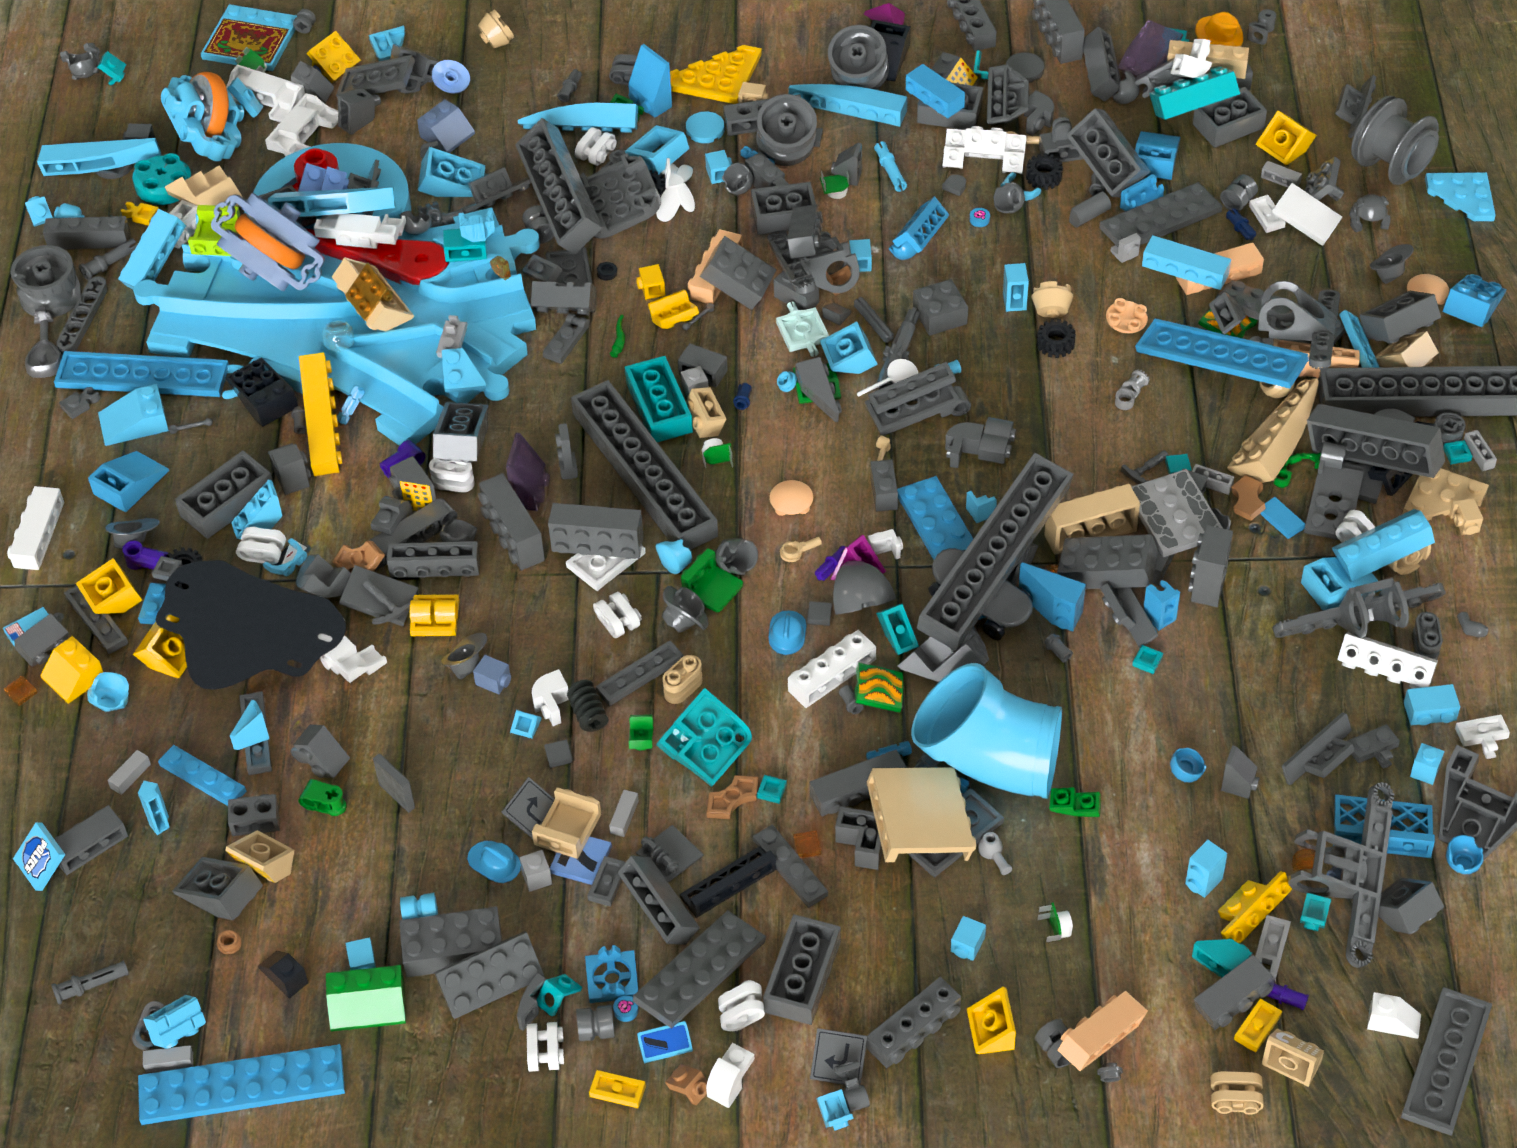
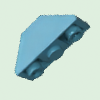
M267 480L231 522L237 539H241L243 531L247 527L271 530L282 517L278 496L272 480Z

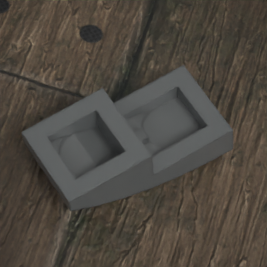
M539 973L536 974L527 986L518 1007L517 1019L519 1029L522 1031L539 1014L536 1000L546 980Z

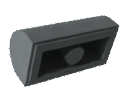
M1102 191L1074 206L1071 209L1069 222L1076 228L1110 210V199Z

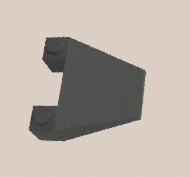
M1456 745L1446 766L1439 840L1449 844L1451 839L1458 835L1471 836L1474 838L1475 844L1483 848V860H1485L1517 831V791L1513 798L1472 780L1471 777L1479 762V754Z

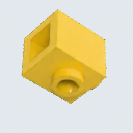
M659 264L639 268V277H636L638 289H642L645 300L665 296V283Z

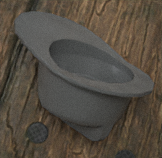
M1409 244L1392 247L1370 264V268L1376 270L1377 275L1384 284H1388L1404 274L1405 260L1411 256L1414 248Z
M145 518L110 523L105 529L107 532L112 533L115 548L123 549L125 543L129 541H138L142 544L145 541L147 531L157 527L160 522L155 518Z
M475 633L464 638L450 653L442 658V665L450 667L458 679L465 678L479 664V651L486 644L487 635Z

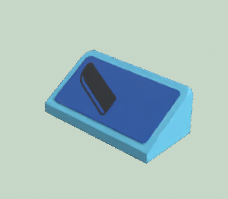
M686 1021L677 1023L672 1029L666 1025L637 1033L644 1063L693 1051Z

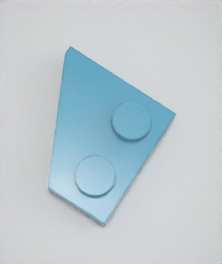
M404 26L369 35L370 43L379 62L390 59L393 44L403 45L405 37Z
M463 348L442 350L445 393L486 389L485 381Z

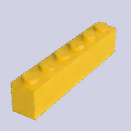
M324 352L299 356L313 475L340 473L339 464H343L341 451H337V446L340 445L339 433H335L334 428L338 427L337 415H333L332 409H336L335 397L331 396L330 391H334L333 379L328 376V373H332L331 362L326 360Z

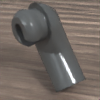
M1461 612L1457 615L1462 630L1466 635L1473 637H1486L1488 635V627L1482 623L1471 621L1467 612Z

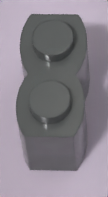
M988 417L979 446L978 459L1004 464L1005 459L1010 458L1012 451L1010 442L1015 441L1017 429L1013 428V421Z

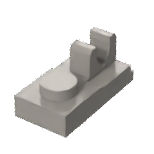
M449 315V321H445L436 351L437 356L442 358V350L462 348L468 323L460 322L458 316Z

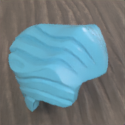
M100 673L88 689L87 697L89 703L105 712L125 708L129 695L128 681L124 676L117 673Z

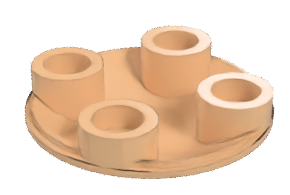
M1420 274L1411 278L1407 284V292L1411 290L1435 294L1437 304L1439 305L1444 304L1449 295L1447 283L1435 275Z
M1118 298L1107 309L1106 320L1113 329L1119 332L1136 333L1141 331L1147 324V308L1142 304Z
M796 480L783 481L777 484L770 492V503L775 509V513L781 516L785 514H806L809 512L813 502V492L810 487Z

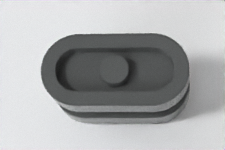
M616 55L609 74L610 80L616 84L628 85L638 55Z
M1422 612L1416 618L1412 633L1414 653L1438 660L1443 642L1440 621L1434 613Z

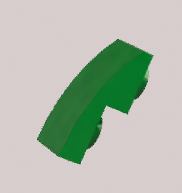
M1075 787L1051 788L1049 809L1050 811L1065 815L1100 817L1101 794L1100 792L1076 793Z

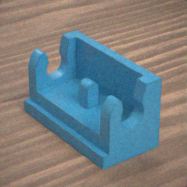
M1152 174L1121 192L1120 208L1126 212L1163 197V184L1157 188L1156 176Z
M1163 580L1160 581V585L1165 589L1164 591L1157 590L1152 584L1146 587L1143 608L1158 631L1176 621L1180 592L1173 589Z

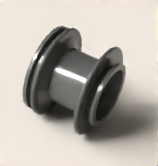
M1389 95L1377 101L1361 120L1353 137L1351 154L1363 167L1372 166L1380 160L1385 161L1389 164L1388 178L1393 185H1401L1417 177L1431 161L1438 146L1439 124L1434 116L1423 117L1416 123L1406 119V101Z

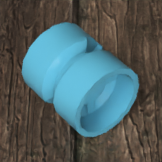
M435 893L423 894L419 900L414 895L400 897L402 920L438 915Z

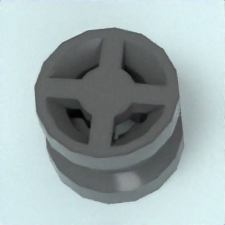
M301 9L293 21V26L300 33H308L315 23L316 17L310 10Z

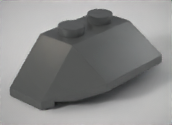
M1008 64L989 67L987 123L995 125L1012 122L1029 110V81L1013 70Z

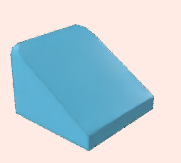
M516 710L510 733L533 739L542 717Z

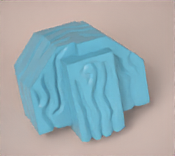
M487 210L488 214L484 218L482 215L469 216L468 219L464 216V213H459L461 236L471 242L486 241V238L495 231L493 210Z

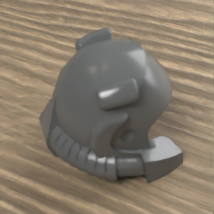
M95 43L84 44V50L87 52L83 54H71L67 51L60 52L61 60L63 63H68L71 74H73L72 79L89 78L95 73H99L100 69L97 67L100 63V51L95 46Z
M1368 194L1354 202L1349 213L1351 228L1355 232L1362 231L1361 217L1367 221L1382 220L1380 228L1388 230L1390 215L1387 213L1386 205L1389 204L1385 196L1380 197L1375 194Z

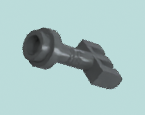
M437 201L433 202V205L428 203L425 204V207L417 206L419 213L422 212L424 215L432 217V225L438 224L441 221L442 214Z

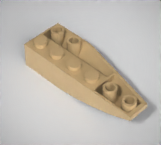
M1304 379L1296 385L1294 390L1253 434L1242 443V447L1232 457V461L1227 467L1230 472L1241 477L1247 475L1261 483L1275 479L1302 436L1315 400L1319 383L1318 379Z

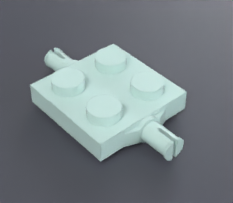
M792 301V304L789 302L787 308L790 313L776 318V324L789 352L807 348L811 357L817 356L819 352L816 345L821 344L820 340L828 337L829 334L816 307L798 310L795 302Z

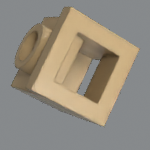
M743 82L738 94L739 103L769 99V94L766 93V85Z
M1475 499L1453 501L1449 516L1450 519L1454 518V523L1456 527H1459L1462 535H1472L1480 532L1483 517Z

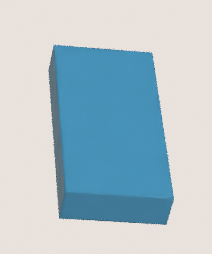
M1276 497L1266 502V509L1260 513L1287 539L1305 528V523Z

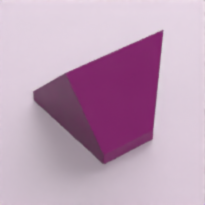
M891 3L864 12V15L872 20L900 25L904 23L905 13Z
M860 535L845 547L830 580L836 579L839 569L847 561L854 560L868 563L882 574L886 570L865 536Z

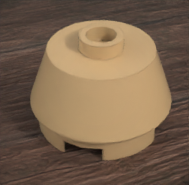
M495 9L489 14L486 12L478 24V28L482 32L480 34L481 38L486 44L489 42L493 48L510 44L509 41L514 38L512 31L500 18L501 16Z
M1057 281L1040 283V288L1034 287V293L1031 298L1038 315L1046 318H1058L1068 313L1073 299L1070 285L1066 284L1063 287L1058 286Z

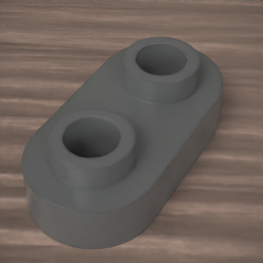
M149 1002L140 1014L132 1034V1041L141 1050H149L155 1046L150 1039L149 1031L143 1019L149 1016V1014L165 1007L161 1002ZM141 1035L146 1036L148 1041H143Z

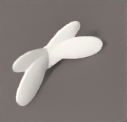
M667 158L665 170L661 172L665 175L666 190L661 196V205L656 212L657 218L663 222L670 221L675 216L680 204L688 212H693L695 209L693 196L684 183L691 178L693 168L685 164L679 168L673 163L670 165V158Z

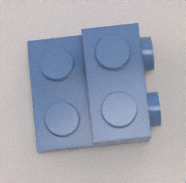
M306 163L298 192L347 189L349 179L346 178V172L328 166L324 169Z

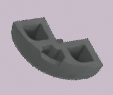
M393 44L390 59L412 55L415 59L407 86L397 90L401 93H413L420 91V87L427 82L432 83V70L440 60L416 50Z
M319 554L309 555L300 568L296 585L311 595L325 598L337 597L343 594L351 573L345 567H332Z
M854 560L847 561L837 573L833 591L835 615L858 611L862 608L877 606L896 599L893 588L887 578L868 563Z

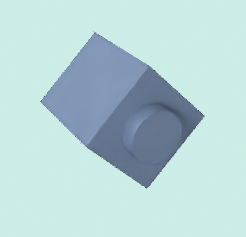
M487 655L483 656L473 671L475 685L496 694H500L503 688H506L511 681L509 664Z

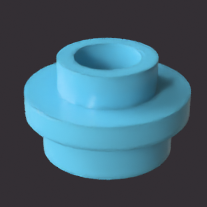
M790 371L782 372L777 378V385L783 392L791 391L797 382L796 375Z

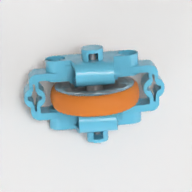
M201 72L193 78L187 75H182L180 78H171L168 88L162 90L161 102L180 139L185 142H191L197 154L206 156L213 161L230 159L234 149L238 148L241 143V134L236 124L243 120L244 107L235 103L224 81L215 73Z

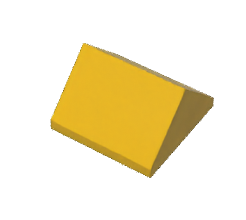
M1001 987L967 1008L974 1048L977 1054L1014 1050L1016 1030L1006 987Z

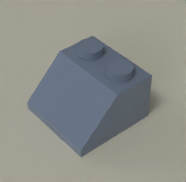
M446 99L417 120L420 138L427 142L438 141L440 150L447 153L452 152L475 134V130L459 107Z

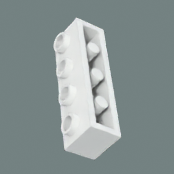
M859 630L846 635L841 642L835 646H830L819 657L811 659L806 666L792 672L788 677V692L805 708L809 707L855 675L858 662L868 665L876 660V646Z
M1349 631L1345 634L1337 659L1342 661V665L1351 669H1355L1356 666L1361 667L1369 675L1378 676L1379 673L1387 676V680L1400 684L1401 681L1410 683L1409 687L1413 689L1430 687L1438 663L1436 659L1371 638H1359Z

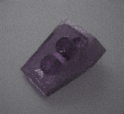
M1148 20L1127 48L1118 68L1123 74H1125V71H1130L1137 77L1166 63L1170 40L1181 41L1183 34Z
M516 433L506 464L508 482L526 510L538 511L540 503H543L545 499L544 488L549 485L550 474L546 472V464L520 433Z

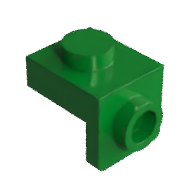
M630 715L629 749L639 751L652 749L654 738L653 715Z

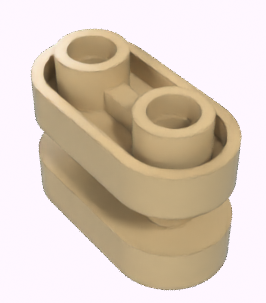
M686 655L664 673V698L667 702L671 704L683 702L702 684L701 660L697 656Z
M1227 1071L1216 1072L1211 1075V1089L1216 1091L1211 1095V1106L1219 1113L1244 1112L1245 1114H1256L1259 1110L1263 1109V1095L1259 1093L1263 1088L1261 1075L1253 1072Z

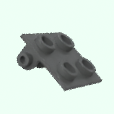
M673 825L654 839L648 836L644 837L641 840L642 848L636 852L638 856L650 857L668 883L704 856Z

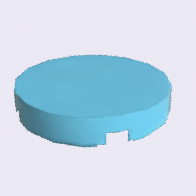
M698 112L690 116L686 121L687 136L689 135L691 140L698 143L714 142V139L721 138L725 132L724 120L713 112Z

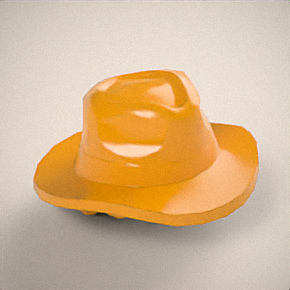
M1219 12L1212 16L1203 17L1195 26L1197 39L1209 40L1210 44L1241 47L1243 43L1241 26L1237 19L1229 12Z

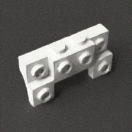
M238 64L231 71L226 86L228 88L231 82L238 77L248 89L252 90L256 99L261 104L272 107V110L268 113L269 118L277 122H281L305 95L303 85ZM232 95L235 103L240 105L238 100Z
M306 93L265 140L267 149L283 153L286 157L294 152L311 147L304 144L319 125L333 129L338 123V110L327 106L317 96Z
M972 126L971 129L966 130L947 129L943 168L954 167L963 169L965 155L967 157L1002 159V173L1014 172L1022 174L1027 137L1026 135L1007 134L1000 128L983 130L982 127Z
M349 213L323 215L320 219L316 220L314 232L316 237L336 239L337 245L377 249L378 243L396 245L398 236H402L406 218L405 216H402L401 219L389 218V215L385 214L381 223L380 216Z
M325 634L318 635V638L326 642L332 641L331 636ZM345 636L337 647L320 657L322 664L327 670L331 669L337 675L340 673L349 683L365 672L371 675L387 663L386 657H382L373 645L357 652L356 646Z

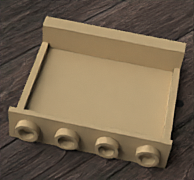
M872 768L867 780V786L885 862H895L899 853L963 852L964 860H969L972 852L976 849V839L971 834V820L965 811L966 801L961 795L960 778L956 776L955 768Z

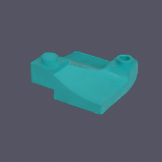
M704 688L656 745L669 757L687 767L712 787L747 748L752 740V734L749 727L735 713ZM741 735L743 737V741H736L735 736Z

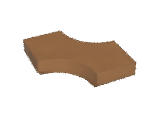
M1245 475L1231 486L1232 494L1238 498L1237 504L1233 507L1234 513L1252 521L1266 509L1265 503L1258 498L1263 489L1261 482Z
M368 540L356 549L343 545L332 563L337 568L345 567L350 573H352L355 565L374 572L385 554L373 541Z
M735 775L733 782L726 789L719 792H710L707 818L731 819L733 811L738 806L746 802L757 801L759 777Z

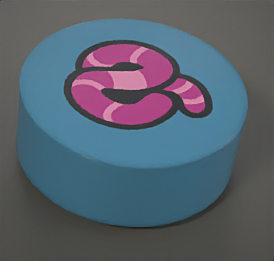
M975 208L970 212V223L973 226L984 227L989 224L990 213L988 210Z
M621 996L613 1004L614 1015L622 1022L632 1021L638 1015V1005L633 1002V997Z

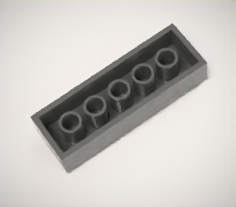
M1318 404L1307 419L1312 451L1315 454L1322 453L1324 442L1345 445L1344 460L1430 478L1436 476L1445 462L1441 429L1439 427Z

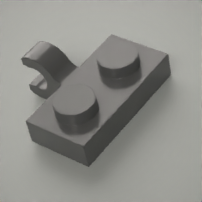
M1386 724L1352 738L1347 742L1353 744L1355 751L1351 755L1357 763L1375 757L1379 765L1384 769L1392 765L1389 761L1393 758L1390 750L1399 747L1400 741Z

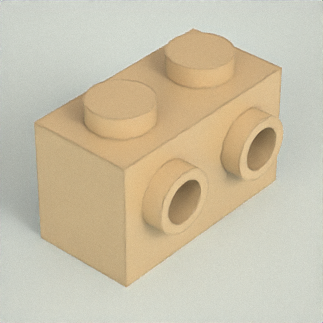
M711 387L691 389L686 404L692 415L693 428L696 430L699 438L719 436L726 417Z

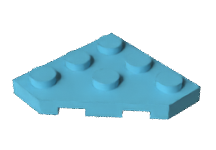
M1487 172L1426 173L1425 183L1428 194L1433 197L1437 195L1444 200V204L1456 211L1460 209L1468 214L1467 218L1472 221L1495 220L1496 215Z

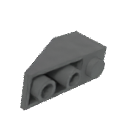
M820 357L796 363L795 374L801 391L834 422H838L839 413H842L839 401L834 399L835 389L833 383L828 381L827 376H829L826 363L822 364Z

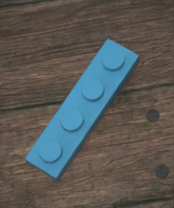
M175 745L158 761L162 768L227 806L229 799L242 797L247 792L242 784Z

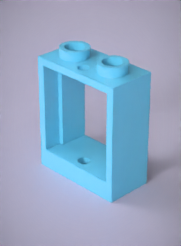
M656 125L630 146L625 153H628L629 156H641L648 169L652 170V173L657 171L659 175L665 170L667 158H670L671 165L690 148L684 132ZM661 144H665V145H663L659 150H657L655 153H652V152H653L656 148H658Z

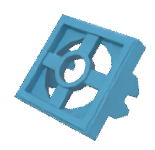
M612 945L611 950H607L603 946L598 951V955L585 956L589 1003L614 1001L621 996L633 997L638 992L634 950L621 952L620 948ZM614 962L625 964L630 972L621 973L615 969ZM602 963H607V970L603 975L594 976L597 967ZM610 973H615L619 976V980L616 983H608L605 980L606 976ZM630 980L625 987L621 985L622 981ZM603 983L605 986L601 990L595 984Z

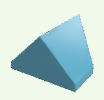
M251 700L230 734L233 748L236 750L269 739L262 711L255 700Z

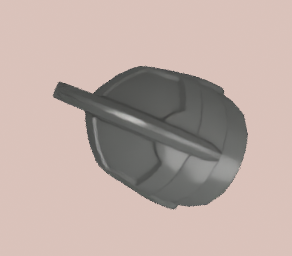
M743 538L725 539L716 550H713L719 567L733 574L745 575V572L754 568L758 560L757 547L753 542Z

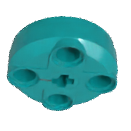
M169 153L164 156H155L136 162L132 176L134 189L143 201L156 205L175 203L179 199L168 195L165 186L180 177H183L184 180L190 178L191 171L189 166L180 160L177 154Z

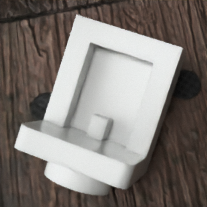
M893 529L868 536V543L876 555L892 551L895 559L900 558L903 543L901 538L896 536Z

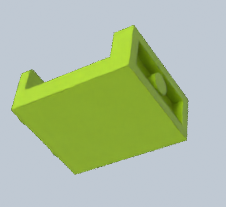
M198 205L196 211L199 220L194 236L188 239L191 254L231 256L217 245L222 236L211 227V222L215 217V205ZM228 206L220 208L222 210L221 217L229 215L227 212ZM234 206V217L224 221L222 226L238 234L235 230V222L239 218L240 212L239 208Z

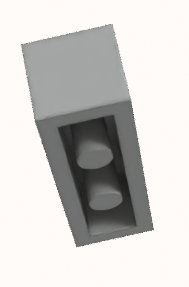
M1267 161L1262 168L1261 178L1287 188H1289L1291 183L1299 186L1301 183L1302 174L1270 161Z
M1475 430L1465 433L1464 440L1480 469L1486 471L1495 468L1497 458L1479 431Z
M1195 464L1192 472L1208 477L1206 488L1229 495L1231 486L1234 484V476Z
M136 750L108 779L110 788L122 795L151 765L148 756Z
M623 790L609 825L610 834L625 837L639 802L638 793Z
M191 1046L143 1051V1067L145 1072L193 1067V1051Z

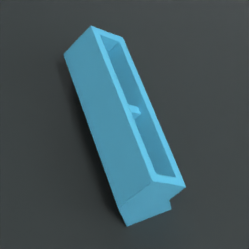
M143 781L138 795L149 825L158 835L170 828L168 823L169 815L158 784Z

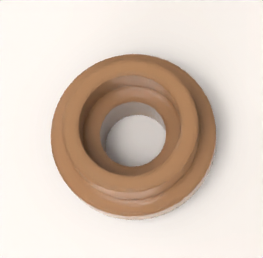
M227 930L219 935L216 944L221 953L233 954L240 949L242 941L239 934Z

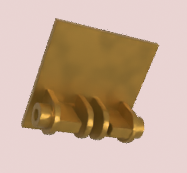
M366 263L345 296L364 321H367L380 300L391 301L393 293L371 265Z

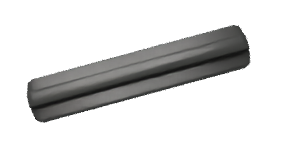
M863 297L855 299L854 307L881 339L886 343L892 341L894 333Z

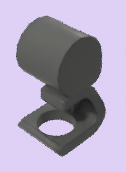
M1269 9L1262 10L1258 15L1257 22L1249 23L1247 39L1260 45L1266 44L1268 32H1272L1275 28L1276 13ZM1254 32L1261 33L1263 39L1256 38Z
M857 1060L834 1067V1072L842 1079L846 1086L842 1092L849 1112L870 1106L864 1085H860L858 1078L855 1077V1071L860 1067V1062Z

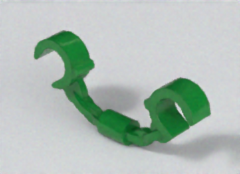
M1297 453L1290 456L1277 477L1285 479L1275 478L1274 485L1279 488L1289 486L1292 472L1286 470V466L1300 462L1302 459L1314 461V468L1318 469L1321 453Z

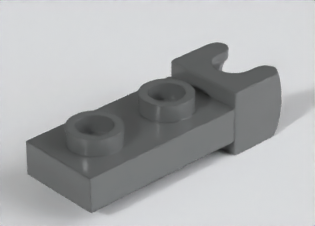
M1174 58L1135 78L1136 85H1147L1142 94L1144 98L1150 96L1149 93L1155 91L1154 88L1161 85L1167 86L1183 78L1171 74Z
M567 423L558 424L559 434H555L557 447H561L557 448L561 479H573L578 477L575 452H571Z

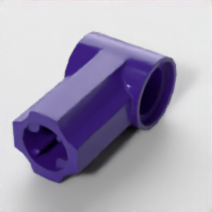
M406 440L398 447L395 454L380 462V468L384 475L389 478L391 476V466L412 456L421 465L425 461L426 455L414 442Z
M129 541L125 543L122 549L127 567L132 570L141 569L142 567L154 570L160 557H167L168 552L142 547V544L138 541Z

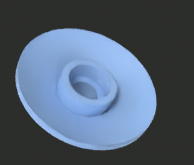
M443 60L438 62L432 70L434 84L444 92L460 93L469 85V72L459 62Z

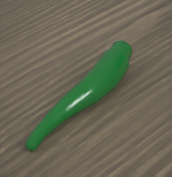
M622 314L617 320L616 340L610 352V356L613 358L618 357L625 345V334L622 329L624 315Z

